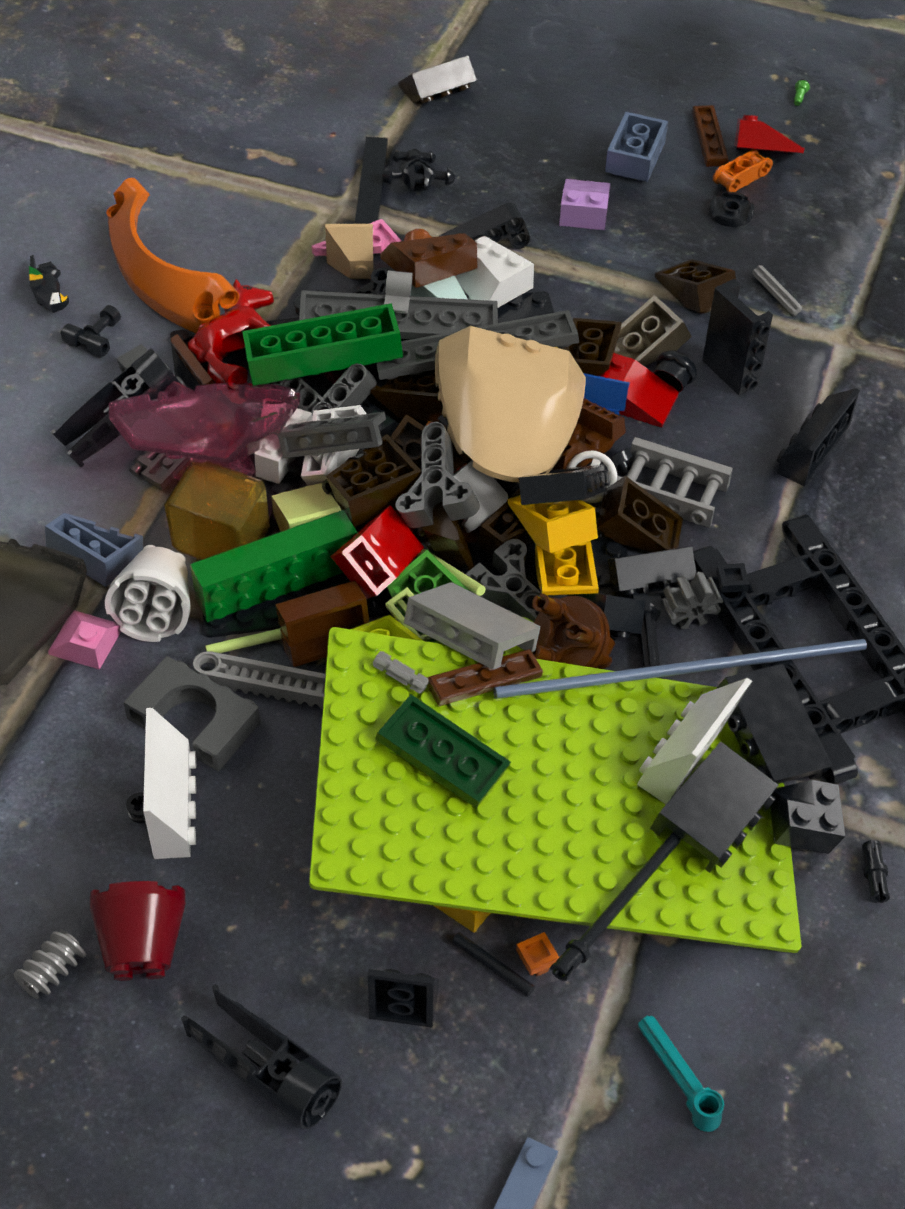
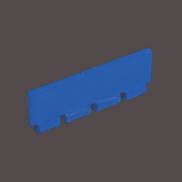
M583 373L586 377L584 398L619 415V411L624 412L630 382Z

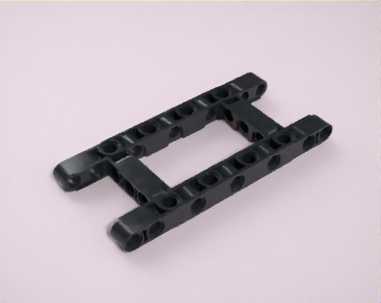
M805 514L782 523V532L786 539L784 542L795 556L794 559L747 574L750 583L748 591L721 593L716 569L717 565L727 564L718 549H714L712 546L693 551L696 572H703L706 579L712 577L723 600L722 603H718L721 608L718 616L743 654L784 649L757 606L763 604L770 605L774 600L789 595L793 597L796 596V593L810 588L817 589L823 593L830 604L829 608L845 631L848 630L855 640H866L867 648L860 650L872 670L874 672L877 671L882 679L821 701L818 700L792 660L750 665L755 671L784 664L833 765L822 775L827 783L840 784L856 778L858 775L857 765L854 760L856 757L841 736V733L901 711L905 714V648L839 555L833 550L810 516Z

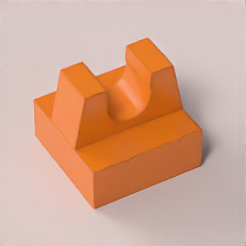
M545 932L516 945V951L530 976L534 974L540 976L548 972L551 965L559 958Z

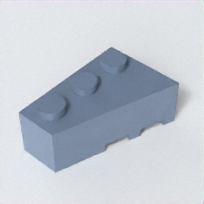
M63 513L45 526L46 550L105 587L110 585L134 557L143 550L142 535L134 534L131 537L119 533L118 528L111 527L108 530L97 527L94 521Z

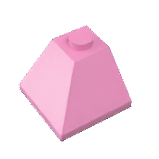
M72 610L48 650V654L100 670L121 633V626L110 620Z

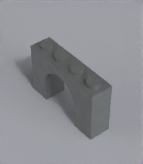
M168 656L160 662L124 701L127 719L146 729V708H153L163 717L171 708L184 702H200L211 707L215 711V716L193 741V747L196 752V759L218 772L260 724L259 708L252 700L243 699L234 694L229 687L218 685L211 681L207 675L197 673L180 660L175 661Z

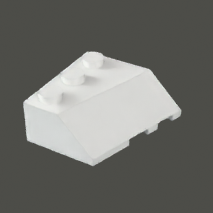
M483 236L475 240L477 242V269L455 275L462 290L468 294L470 300L498 301V307L533 288L534 264L490 238Z

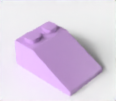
M566 179L562 195L559 226L605 230L610 183Z

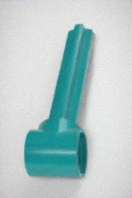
M645 1016L638 1023V1028L687 1097L686 1106L692 1113L693 1124L704 1132L716 1130L721 1124L724 1109L722 1096L717 1091L702 1086L655 1017ZM709 1107L713 1109L715 1113H704L703 1111H701V1108Z

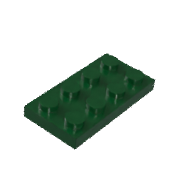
M412 694L377 732L375 738L476 809L511 764V761Z

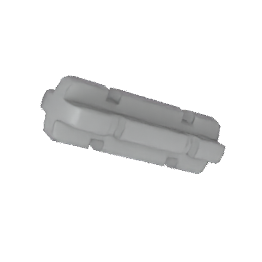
M383 651L376 655L373 661L374 667L381 671L385 669L387 675L405 686L410 684V689L417 693H422L429 682L427 677L420 673L418 675L414 674L415 670L397 659L391 660V656Z

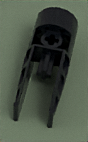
M151 348L112 382L110 381L92 396L57 431L53 429L51 433L64 446H67L86 433L67 452L80 467H83L84 460L126 432L151 409L182 386V384Z
M213 985L212 989L217 1005L275 1053L258 1040H249L245 1044L246 1048L242 1051V1054L260 1068L257 1071L255 1066L184 1015L181 1017L186 1035L188 1037L193 1036L230 1072L234 1073L251 1089L301 1128L310 1129L317 1125L329 1113L339 1097L342 1089V1079L340 1076L292 1041L288 1036L268 1024L266 1020L259 1018L240 1003L220 993L218 985ZM270 1082H272L273 1089L276 1092H274L267 1086Z

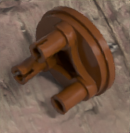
M542 593L539 594L540 597L536 595L532 605L540 613L534 623L541 627L536 650L532 652L535 658L596 668L604 658L610 640L608 620L601 608L594 602L579 596H567L558 599L550 598Z

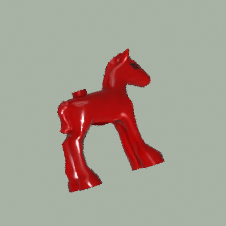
M236 279L233 287L239 294L238 302L233 307L224 309V314L208 323L201 324L195 337L189 341L188 349L196 356L199 363H208L207 373L215 381L220 392L227 396L228 401L233 406L240 407L249 400L251 390L247 383L248 372L244 367L223 363L222 360L230 353L245 348L242 331L271 326L255 310L273 304L274 298L271 291L249 285L241 286Z

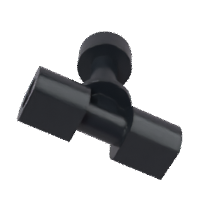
M107 305L100 311V319L93 326L86 325L82 329L70 323L66 324L60 332L62 341L76 347L83 344L87 346L88 352L103 357L109 352L110 345L108 339L100 336L99 333L107 325L115 326L121 320V315L115 307Z

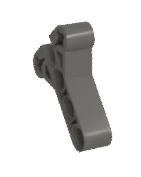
M432 422L424 427L422 431V474L410 490L402 494L396 501L397 511L405 524L410 528L433 525V509L440 502H443V507L451 521L472 517L480 508V503L472 487L468 483L459 482L453 477V443L444 425L439 422Z
M510 539L493 552L492 566L502 576L493 575L481 563H478L466 575L485 587V593L480 597L494 604L507 606L513 613L534 622L540 612L527 606H533L534 597L536 595L540 597L539 594L541 592L526 579L524 565L527 547L525 543L518 539ZM509 588H515L518 591H510Z

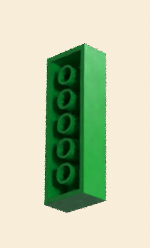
M392 303L242 331L253 386L282 380H292L297 377L317 375L334 370H343L353 364L366 366L371 363L403 358L401 336Z
M342 510L190 564L195 599L206 621L210 622L215 619L224 618L226 615L248 609L256 604L273 600L278 596L298 591L303 587L323 582L328 578L342 574L343 571L330 556L355 536L357 531L345 511Z

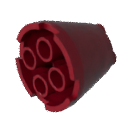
M129 881L109 884V889L101 893L95 889L90 892V910L105 970L114 974V980H132L133 974H146L147 979H161L165 977V971L171 967L186 905V892L183 887L175 885L170 890L159 886L156 881Z

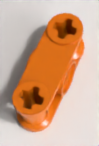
M751 149L731 162L721 165L714 173L713 182L723 185L727 188V192H736L760 177L767 175L772 168L773 161L770 158L761 156L758 150Z

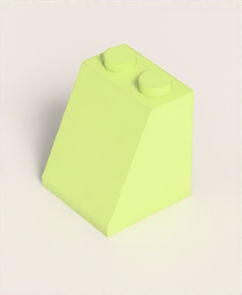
M322 483L271 496L273 514L281 532L341 511L340 506L330 493L326 494L323 491Z

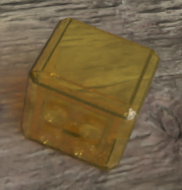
M197 459L190 463L164 504L172 546L181 553L201 560L265 538L270 529L266 487L263 481L202 459Z

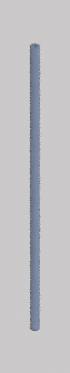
M865 639L499 686L494 687L493 694L495 699L860 651L867 648V643Z

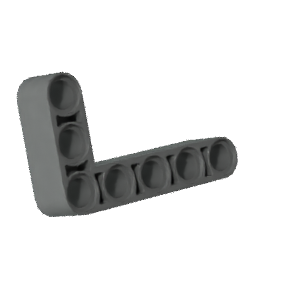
M353 364L323 397L300 377L272 383L301 410L311 412L313 416V411L360 405L371 393L370 389L376 386V378L363 365Z

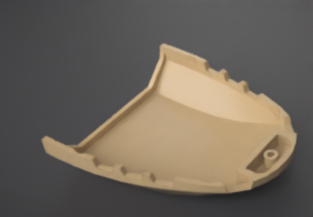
M469 326L439 340L435 353L436 386H439L438 400L442 401V414L447 418V430L458 453L467 454L473 460V468L500 480L519 482V477L540 473L548 474L568 445L577 424L584 399L586 377L571 353L567 350L540 344L534 340H524L510 334H501Z

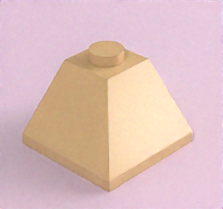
M325 224L327 264L350 279H371V273L373 272V224Z

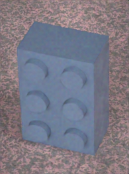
M625 112L607 150L605 172L648 182L666 141L668 121Z

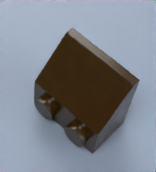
M443 502L436 504L433 509V525L418 527L421 537L424 536L429 552L434 550L436 556L443 561L470 571L474 564L459 520H450L443 507Z

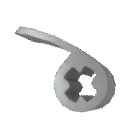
M389 270L387 272L384 305L392 303L393 310L396 313H408L413 273Z

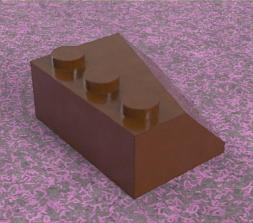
M465 233L392 242L380 254V259L395 271L413 273L412 285L418 288L477 269V242Z

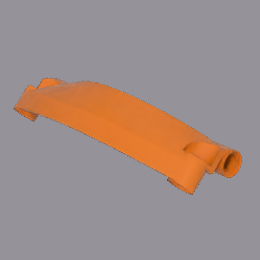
M135 178L124 180L113 193L116 204L109 207L106 212L110 240L119 269L133 292L150 308L169 321L197 333L201 324L208 323L220 316L219 305L224 309L233 307L239 300V294L227 279L220 274L180 268L161 260L151 253L137 234L138 216L143 204L149 197V192Z

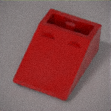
M389 505L330 557L351 582L356 581L366 599L377 596L392 583L424 547L392 506Z

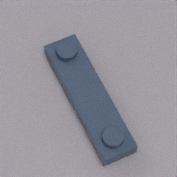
M527 1137L494 1209H534L558 1157V1151Z

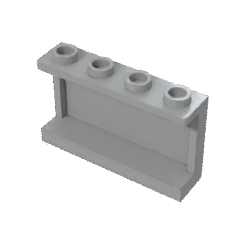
M452 582L408 597L404 624L493 670L501 667L505 650L518 646L524 650L531 649L532 652L535 651L541 627Z

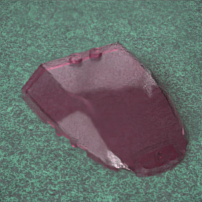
M244 382V384L239 385V389H228L226 383L196 386L195 392L191 394H186L185 389L179 388L177 389L176 396L168 397L167 392L161 391L158 393L157 399L150 400L149 395L144 394L109 402V419L132 449L163 453L170 459L189 457L191 462L197 463L206 462L207 460L229 463L259 451L279 435L295 413L300 403V393H295V390L292 388L273 384L253 386L252 383Z

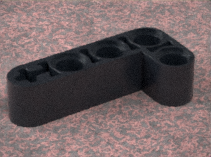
M505 203L439 235L446 236L465 233L474 241L486 236L496 243L507 238L514 249H522L530 242V235L525 221L513 203Z

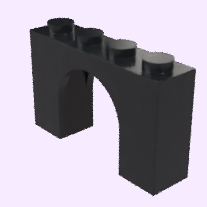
M604 465L552 469L548 474L540 473L519 477L521 505L584 500L607 491L606 486L610 485L609 471L605 470Z

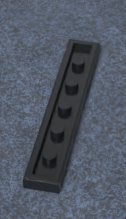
M366 137L355 224H369L379 220L383 189L382 174L385 170L388 138Z

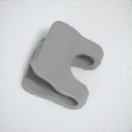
M473 460L453 474V477L459 482H466L472 487L480 503L478 512L472 517L465 518L461 523L462 528L469 533L478 528L507 501L508 494L493 477L473 468Z

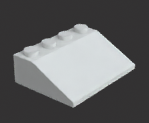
M745 678L702 694L695 704L690 701L681 714L684 717L682 722L676 719L667 732L670 738L668 740L662 738L653 751L656 754L655 758L652 759L648 756L640 767L639 772L643 775L637 785L664 804H667L721 732L752 681Z
M146 708L143 812L154 859L190 857V845H196L195 827H191V819H196V803L191 801V794H196V777L191 776V769H196V752L190 751L189 740L153 708Z

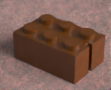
M356 581L276 604L283 648L293 667L327 657L328 634L332 627L353 629L370 622L366 597Z

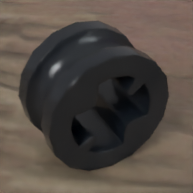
M139 792L128 798L126 807L128 816L132 821L143 823L146 822L143 808H141V811L135 810V806L140 807L139 804H144V793Z

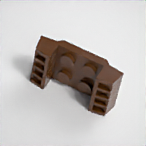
M584 398L573 434L560 459L552 469L567 468L571 459L581 452L598 451L604 454L610 450L614 442L626 433L625 418ZM585 459L577 464L576 467L586 466L593 459Z

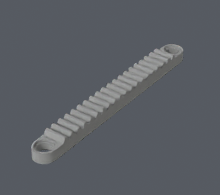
M210 651L198 654L193 661L195 672L203 673L211 681L220 686L230 687L233 691L241 689L246 694L248 691H252L256 696L262 693L266 698L272 695L277 700L285 698L287 702L296 700L298 704L307 702L309 706L317 704L323 709L324 673ZM204 663H213L215 665L214 669L210 671H204L200 668Z

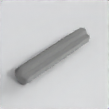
M762 265L757 266L753 270L755 278L792 316H796L802 311L800 304Z

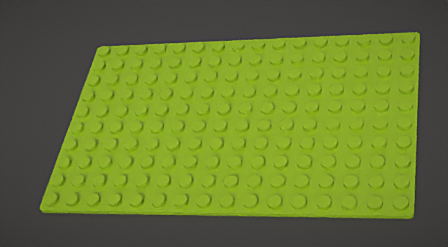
M332 627L328 634L309 886L312 889L591 926L672 833L666 827L659 836L650 829L659 812L666 804L637 785L643 775L639 772V769L648 756L652 759L655 758L656 754L653 751L662 738L666 740L670 738L667 732L675 720L678 719L682 722L684 717L681 714L688 703L691 701L695 704L702 694L713 691L717 687L662 678H649L495 699L493 691L438 707L428 687L422 693H417L410 689V684L405 686L387 675L385 669L381 671L374 667L373 661L376 655L383 651L391 656V660L397 659L415 670L414 674L418 675L420 673L427 678L479 662L445 644ZM536 659L543 670L541 678L523 683L614 671ZM410 694L511 761L507 771L477 809L375 739L377 732ZM728 721L683 784L720 741L746 760L741 754L740 745L734 732L729 728ZM784 782L779 783L777 788L783 787ZM769 808L766 813L763 810L758 812L762 817L752 830H749L747 827L743 832L747 836L739 847L735 849L731 846L729 851L732 852V855L722 868L716 865L710 873L705 870L709 860L682 840L607 928L797 953L801 949V937L791 847L774 844L771 809Z

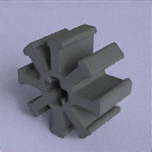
M696 572V576L691 583L688 582L685 575L678 577L677 582L680 588L667 586L663 591L666 599H662L668 616L672 624L675 625L678 622L681 629H688L690 623L695 618L698 625L702 626L708 622L704 614L718 615L721 611L718 604L723 602L712 577L706 579L703 572Z

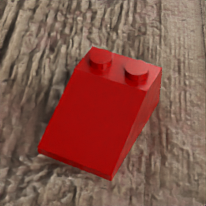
M743 115V119L738 118L734 144L736 147L804 153L803 147L766 123L758 120V116Z
M616 353L613 354L610 368L600 375V377L630 382L624 412L619 411L620 415L661 428L663 427L679 395V391L637 360Z

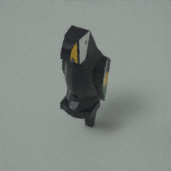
M31 255L29 266L30 287L37 303L44 305L53 313L63 310L69 304L68 295L63 296L60 293V283L58 281V277L61 274L60 270H57L51 261L39 264V267L36 268L34 255Z

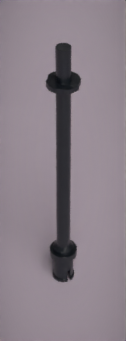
M672 832L579 940L571 939L566 944L564 953L550 967L556 978L561 981H567L579 964L585 963L590 958L589 948L683 839Z

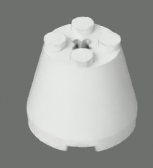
M147 545L113 580L105 597V609L107 614H110L114 621L121 626V632L141 641L160 642L161 638L175 633L178 635L185 628L190 615L191 605L188 570L185 564L186 559L181 553H175L163 547Z

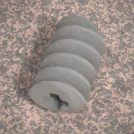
M62 929L59 932H53L50 935V941L42 943V951L35 950L32 954L33 960H26L23 963L24 970L17 969L14 973V978L19 985L36 999H39L37 994L39 991L46 995L51 993L47 986L48 982L58 986L60 982L56 977L57 973L63 976L69 974L64 966L66 963L73 967L77 966V962L73 957L75 954L82 958L86 956L80 943Z

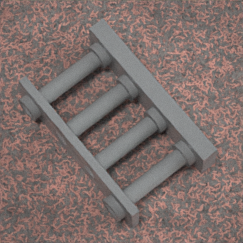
M635 437L631 444V454L633 457L629 459L630 462H633V465L627 477L683 517L684 520L710 528L715 507L710 506L716 490L727 491L733 468ZM643 466L658 470L650 486L636 482ZM667 474L682 478L675 494L660 490ZM617 476V481L623 477ZM692 482L707 486L700 502L685 498Z

